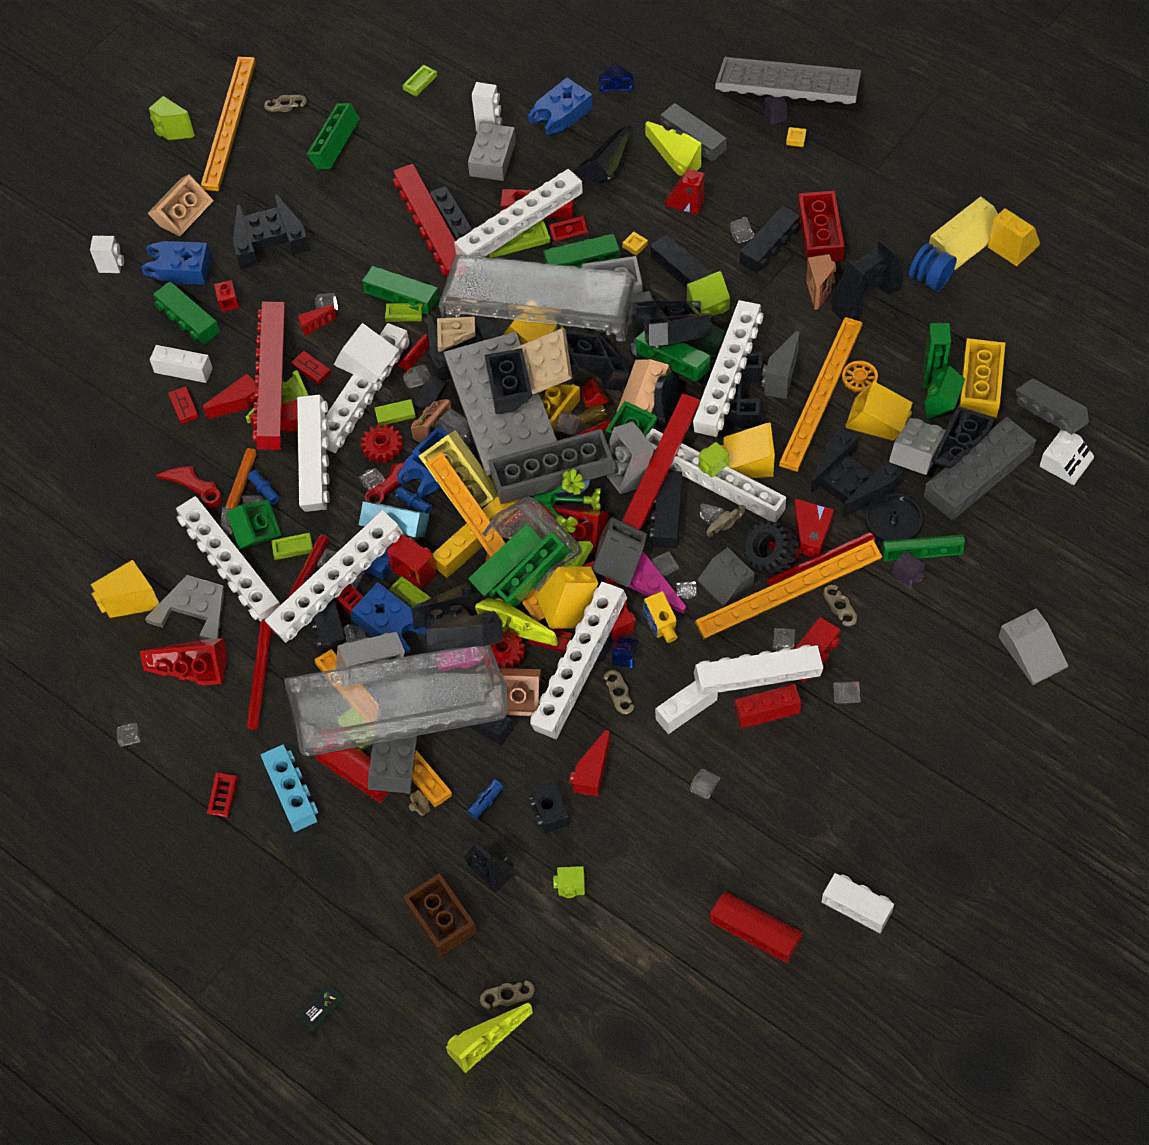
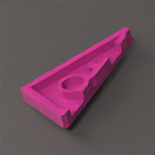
M642 552L629 587L648 597L663 591L670 607L684 614L686 605L647 555Z

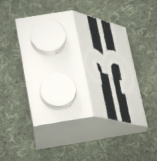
M1061 430L1043 453L1040 467L1075 485L1094 459V455L1079 435L1075 433L1071 435Z

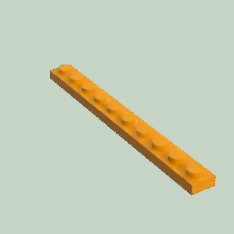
M238 57L201 182L203 190H220L256 63L253 57Z
M847 317L844 318L780 460V467L798 472L861 331L863 322Z
M441 452L425 464L489 556L492 557L505 542ZM535 587L521 602L532 618L540 623L545 617L537 601L536 595L539 591Z
M871 540L695 621V624L703 640L878 561L882 556L874 540Z
M332 649L316 658L315 664L375 734L379 707L376 701L362 685L343 689L336 672L337 655ZM416 750L412 781L431 804L437 807L452 797V792Z

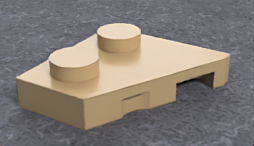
M475 317L437 318L438 352H442L474 337Z

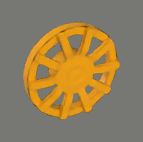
M865 361L851 362L845 366L842 372V380L845 387L854 392H862L866 388L864 383L868 385L871 383L867 379L874 380L875 382L878 380L876 368ZM851 367H853V368H854V371L852 372V371H850V370H848V369H850ZM872 372H873L874 375H875V376H868V375H869L870 373H872Z

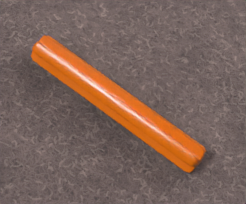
M246 449L225 507L226 512L239 505L248 475L257 455L255 449Z

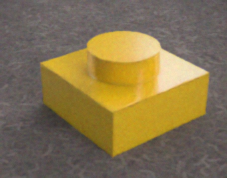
M789 127L786 145L804 147L806 129Z
M633 232L622 243V247L637 256L648 245V240Z

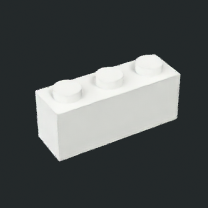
M480 82L475 84L472 92V103L477 132L480 123L502 126V117H500L501 105H499L500 94L497 93V85Z
M159 345L155 346L150 358L154 373L207 383L213 369L208 355Z
M694 681L655 708L656 720L669 734L717 701L718 693L699 695L696 681Z
M836 873L833 875L822 896V903L878 933L882 932L894 907L889 898L883 895L878 896L872 893L868 887L864 885L859 886L853 883L849 877Z

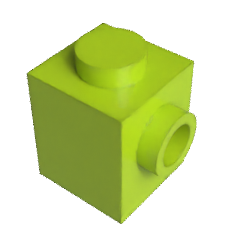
M717 442L708 448H704L699 453V469L703 473H707L711 478L729 465V453Z
M557 867V875L553 876L554 888H558L559 896L573 898L576 895H585L584 867Z

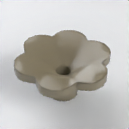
M417 790L410 795L412 803L409 804V809L411 811H417L421 816L430 812L429 801L421 791Z

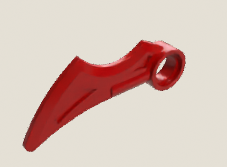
M405 462L392 464L388 477L381 482L371 485L370 490L365 494V501L370 502L371 498L379 497L380 500L376 503L385 505L384 497L400 484L397 476Z
M193 466L173 468L156 474L157 479L179 483L199 494L207 508H216L222 502L221 494L214 482L199 479L194 473ZM210 495H216V496H217V497H216L214 500H212V501H208V500H207V498H208Z

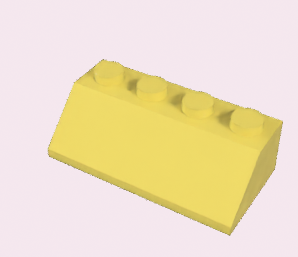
M980 196L930 236L929 243L934 247L940 248V254L948 252L955 256L957 262L954 270H956L988 245L993 219L998 213L992 204Z
M456 430L419 455L425 464L442 452L480 508L498 496L494 483L488 475L486 476L484 469Z

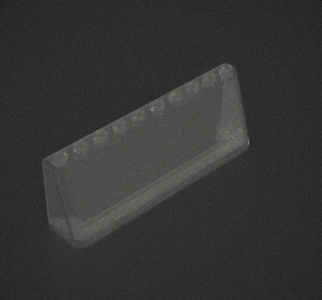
M459 254L453 259L440 298L439 309L442 318H452L454 315L460 317V314L601 329L606 330V335L614 333L616 341H626L636 279L630 272H613L611 270H595L593 268H577L575 266H558L557 264H540L538 262H522L520 260H504L502 258Z
M490 645L446 649L284 679L299 751L305 756L503 719L508 712L506 683Z

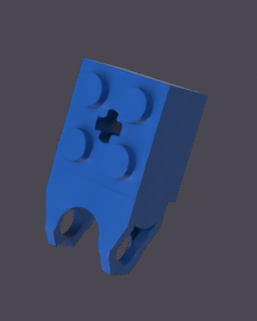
M567 77L536 102L528 114V121L530 123H537L547 120L548 123L545 126L547 135L560 132L566 127L570 128L593 109L592 94Z
M162 241L147 246L148 255L157 260L142 265L141 269L144 275L174 284H206L212 257L207 243ZM151 249H156V250H158L159 252H158V253L153 252V251H151ZM148 268H149V269H152V270H154L155 272H150V271H148L147 269H148Z
M438 426L412 451V455L406 459L403 468L397 476L400 484L409 482L412 479L422 480L417 490L420 498L440 488L438 482L419 457V455L448 435L447 432Z
M378 582L351 610V620L373 637L384 633L397 632L405 650V655L410 653L411 648L403 639V633L414 631L424 636L426 635L425 627L414 630L412 609Z

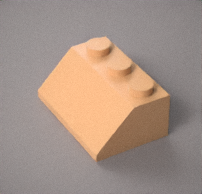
M189 174L182 177L148 214L160 227L181 236L214 200Z
M651 359L635 360L617 412L623 402L627 401L656 415L654 405L655 385L660 375L671 374L669 365Z

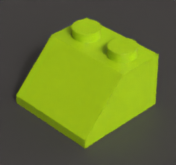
M161 97L149 108L150 118L155 127L154 131L158 136H163L167 140L192 138L195 136L188 112L166 97Z
M721 271L687 284V301H700L701 314L711 313V317L730 310V296Z

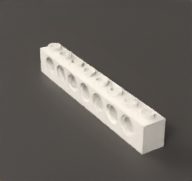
M569 169L559 173L549 182H545L535 191L530 192L521 200L516 201L507 209L502 210L493 218L488 219L479 227L460 237L454 242L456 254L470 267L583 193L582 181Z
M738 301L694 417V432L717 437L719 430L723 429V418L725 414L728 415L730 399L735 397V386L741 380L740 372L746 367L747 353H751L752 340L756 339L758 333L757 326L763 320L760 304Z
M387 323L380 336L399 349L396 354L398 359L395 363H397L403 350L408 348L410 340L407 330ZM390 365L386 368L388 373L383 380L378 379L375 384L353 374L325 416V419L328 421L326 437L329 442V447L326 450L336 453L339 447L341 448L344 445L345 438L353 431L357 420L363 416L364 409L367 405L371 404L374 394L380 390L382 382L390 375L392 369Z
M652 428L646 438L655 448V452L663 433ZM681 444L670 467L671 470L682 471V476L738 505H744L746 509L769 521H778L786 508L785 496L729 467H725L711 478L707 473L705 474L699 469L700 452Z
M195 496L177 507L176 510L179 516L176 518L180 525L188 528L186 530L192 540L196 539L198 541L197 546L201 552L204 553L206 551L209 562L212 566L216 565L219 568L217 571L223 580L226 578L229 581L227 584L232 592L235 593L237 591L244 607L247 605L250 608L248 611L254 620L258 619L260 622L263 619H267L280 606L279 601L198 498Z
M382 510L265 619V622L285 643L293 639L303 626L308 625L318 612L323 611L333 598L338 597L348 584L353 583L363 570L368 569L377 557L383 555L386 548L398 541L403 533L399 525ZM383 534L381 538L376 539L378 535ZM368 548L366 552H362L363 549ZM354 561L352 565L347 566L348 563ZM339 575L337 579L332 580L334 576ZM324 589L322 593L318 594L319 590ZM306 603H309L307 607L303 608ZM291 617H294L292 621L288 622Z
M601 582L599 588L595 589L593 600L586 607L582 622H579L576 627V634L568 642L567 651L564 657L559 660L558 669L555 675L551 676L549 687L546 693L542 694L537 711H534L531 716L530 724L536 732L554 739L558 738L627 599L623 589ZM608 604L606 608L600 609L602 605ZM594 622H599L596 626H591ZM586 639H590L588 643L582 644ZM581 657L579 661L574 662L575 658ZM573 674L570 679H565L567 675ZM564 692L561 697H556L558 693ZM550 710H555L552 715H547Z

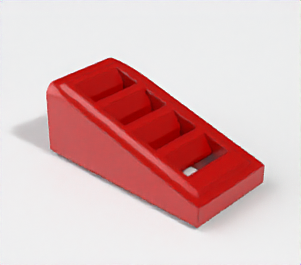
M333 305L298 315L304 336L337 318Z
M348 584L341 594L334 599L338 605L351 614V610L361 601L363 596L353 586Z
M222 773L215 774L207 814L228 818L239 780L237 776ZM221 782L230 783V786H223ZM219 789L228 791V794L219 793ZM217 797L225 798L226 802L216 801ZM214 806H224L225 809L224 811L214 809Z

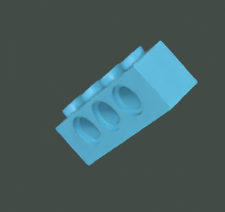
M283 744L260 754L293 831L296 832L316 823L315 814L318 813L314 802L309 803L307 797L311 795L306 784L301 785L300 779H303L299 768H294L292 765L295 759L291 750L286 751ZM282 768H287L286 771L279 772ZM295 785L294 788L287 789L288 786ZM302 802L301 806L294 807L296 803Z

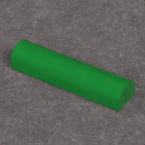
M962 534L882 541L883 560L893 561L963 555L965 540Z

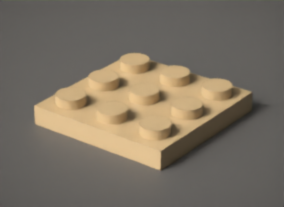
M563 329L514 348L523 349L532 395L572 379L566 332Z

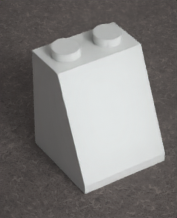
M362 323L343 347L334 365L375 384L378 379L382 381L388 373L386 368L389 365L392 367L398 359L396 354L399 349Z

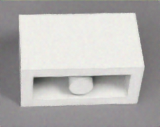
M93 236L90 252L98 272L120 273L121 266L124 265V256L120 253V245L116 242L115 237Z

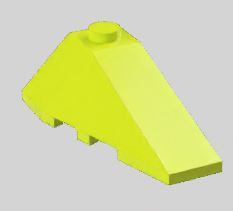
M649 121L645 123L647 138L678 175L682 176L687 169L697 171L701 168V142L688 134L683 133L680 135L676 133V130L671 129L667 131L661 125Z
M487 598L475 606L478 615L486 611H495L502 621L503 633L510 629L511 635L516 632L517 636L553 646L558 645L555 632L501 599Z
M526 1003L463 1031L459 1036H453L446 1046L449 1056L465 1073L468 1072L533 1013L531 1005Z

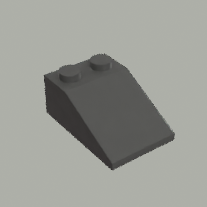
M796 331L769 357L768 365L764 364L762 372V387H765L764 395L787 399L798 356L799 331Z

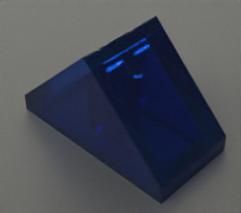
M615 63L599 76V91L634 90L633 74Z
M618 636L612 647V665L633 668L638 639Z

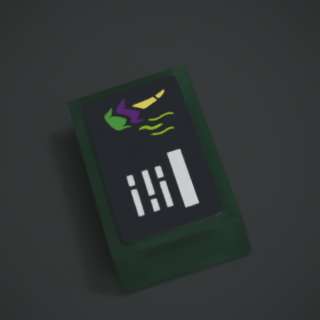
M327 984L296 1017L313 1032L344 1001V998Z

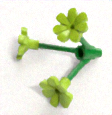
M575 469L563 473L564 480L562 481V486L550 492L534 495V500L544 504L555 516L559 524L556 527L555 534L559 537L562 535L563 538L568 535V531L573 533L576 530L574 526L577 525L578 521L574 517L565 519L559 515L552 507L555 501L583 502V504H591L594 510H600V488L594 489V493L591 496H584L583 498L555 496L556 493L562 490H567L569 493L577 495L581 493L580 489L585 488V483L580 482L583 479L580 474L576 475L577 471Z

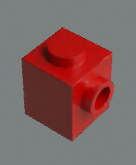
M232 280L214 284L221 312L239 308Z

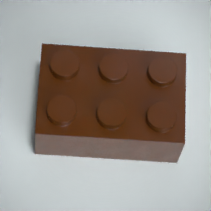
M440 873L403 896L405 906L440 957L477 934L475 923Z

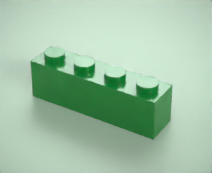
M350 103L336 104L309 149L307 156L316 169H331L353 129L356 127L360 118Z
M614 234L544 250V261L550 278L582 271V264L620 258V251Z
M374 266L371 267L362 281L365 294L392 303H409L411 305L410 308L417 311L419 306H415L416 303H422V313L427 315L431 313L439 300L437 287Z
M168 282L153 294L156 301L154 302L155 306L160 311L163 310L171 321L175 320L178 326L183 331L186 330L194 341L198 340L204 345L220 332L216 320L171 282Z
M930 323L922 367L923 388H929L932 384L934 373L938 369L947 366L951 345L950 323Z
M645 331L636 338L637 354L668 364L672 371L695 382L710 371V355L690 345L678 342L662 345L661 348H652L645 342Z
M526 524L468 579L486 598L496 596L498 593L494 589L543 539L530 525Z
M550 532L494 590L509 605L516 608L572 550L559 536Z

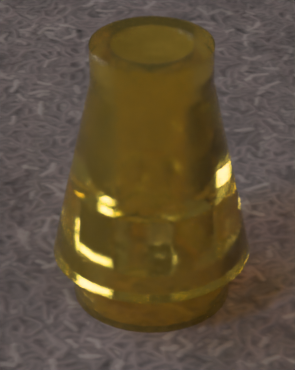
M601 404L588 408L578 417L583 426L604 420L607 417V413Z

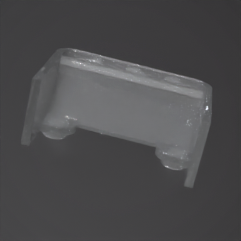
M525 497L498 512L482 534L487 536L497 531L501 537L511 539L522 527L528 524L543 540L550 532H553L562 539L572 551L561 562L547 571L535 587L538 591L558 567H569L582 553V548L537 500Z

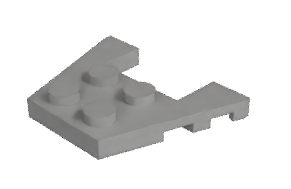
M187 575L150 612L145 620L148 624L163 628L171 611L206 620L199 635L202 640L219 638L218 633L221 624L220 615L223 607L224 587L217 583Z

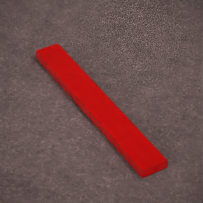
M685 394L681 395L622 520L623 523L641 531L696 414L700 399Z

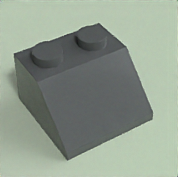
M727 547L710 561L697 582L724 608L754 586L755 573Z

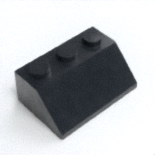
M519 348L484 355L495 413L501 414L517 410L532 397L523 349Z

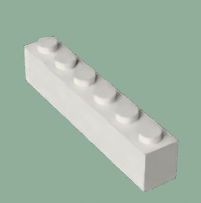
M320 395L297 397L299 506L305 512L326 510L327 503L330 502V495L327 491L329 475L326 466H329V458L326 455V448L329 447L328 438L326 437L328 421L325 419L328 405Z
M804 645L798 649L784 648L779 652L773 653L764 651L759 655L753 656L745 654L734 659L726 657L715 662L702 661L696 664L694 676L698 694L706 695L819 677L823 671V664L818 645Z

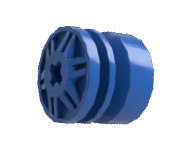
M926 243L916 254L909 270V277L917 279L919 283L926 280L925 284L927 287L936 292L940 291L950 279L956 266L957 258L948 252L940 254V248Z

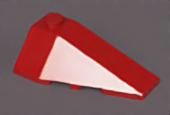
M528 503L527 522L537 528H544L548 533L553 532L555 534L556 527L559 524L550 510L541 503ZM553 505L552 507L555 511L563 516V518L574 517L578 521L577 525L574 526L576 530L573 533L568 531V535L565 538L562 535L560 536L562 541H590L594 545L590 553L596 554L601 532L608 523L609 512Z
M223 638L199 640L140 651L144 671L163 676L178 677L179 680L194 681L199 685L223 683L227 661Z

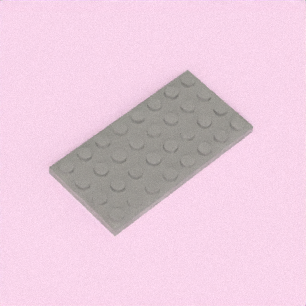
M724 57L715 89H719L722 92L737 91L740 94L749 92L759 96L769 94L773 97L789 96L792 99L807 98L810 101L819 99L829 103L839 101L843 104L856 103L861 70Z
M516 332L444 352L446 363L486 476L491 475L488 462L490 459L557 441L539 392L533 394L528 401L515 411L501 414L495 413L484 355L508 351L521 346Z

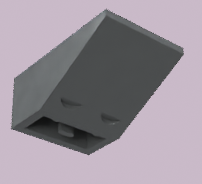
M611 517L601 532L592 570L618 584L629 587L643 551L647 534Z

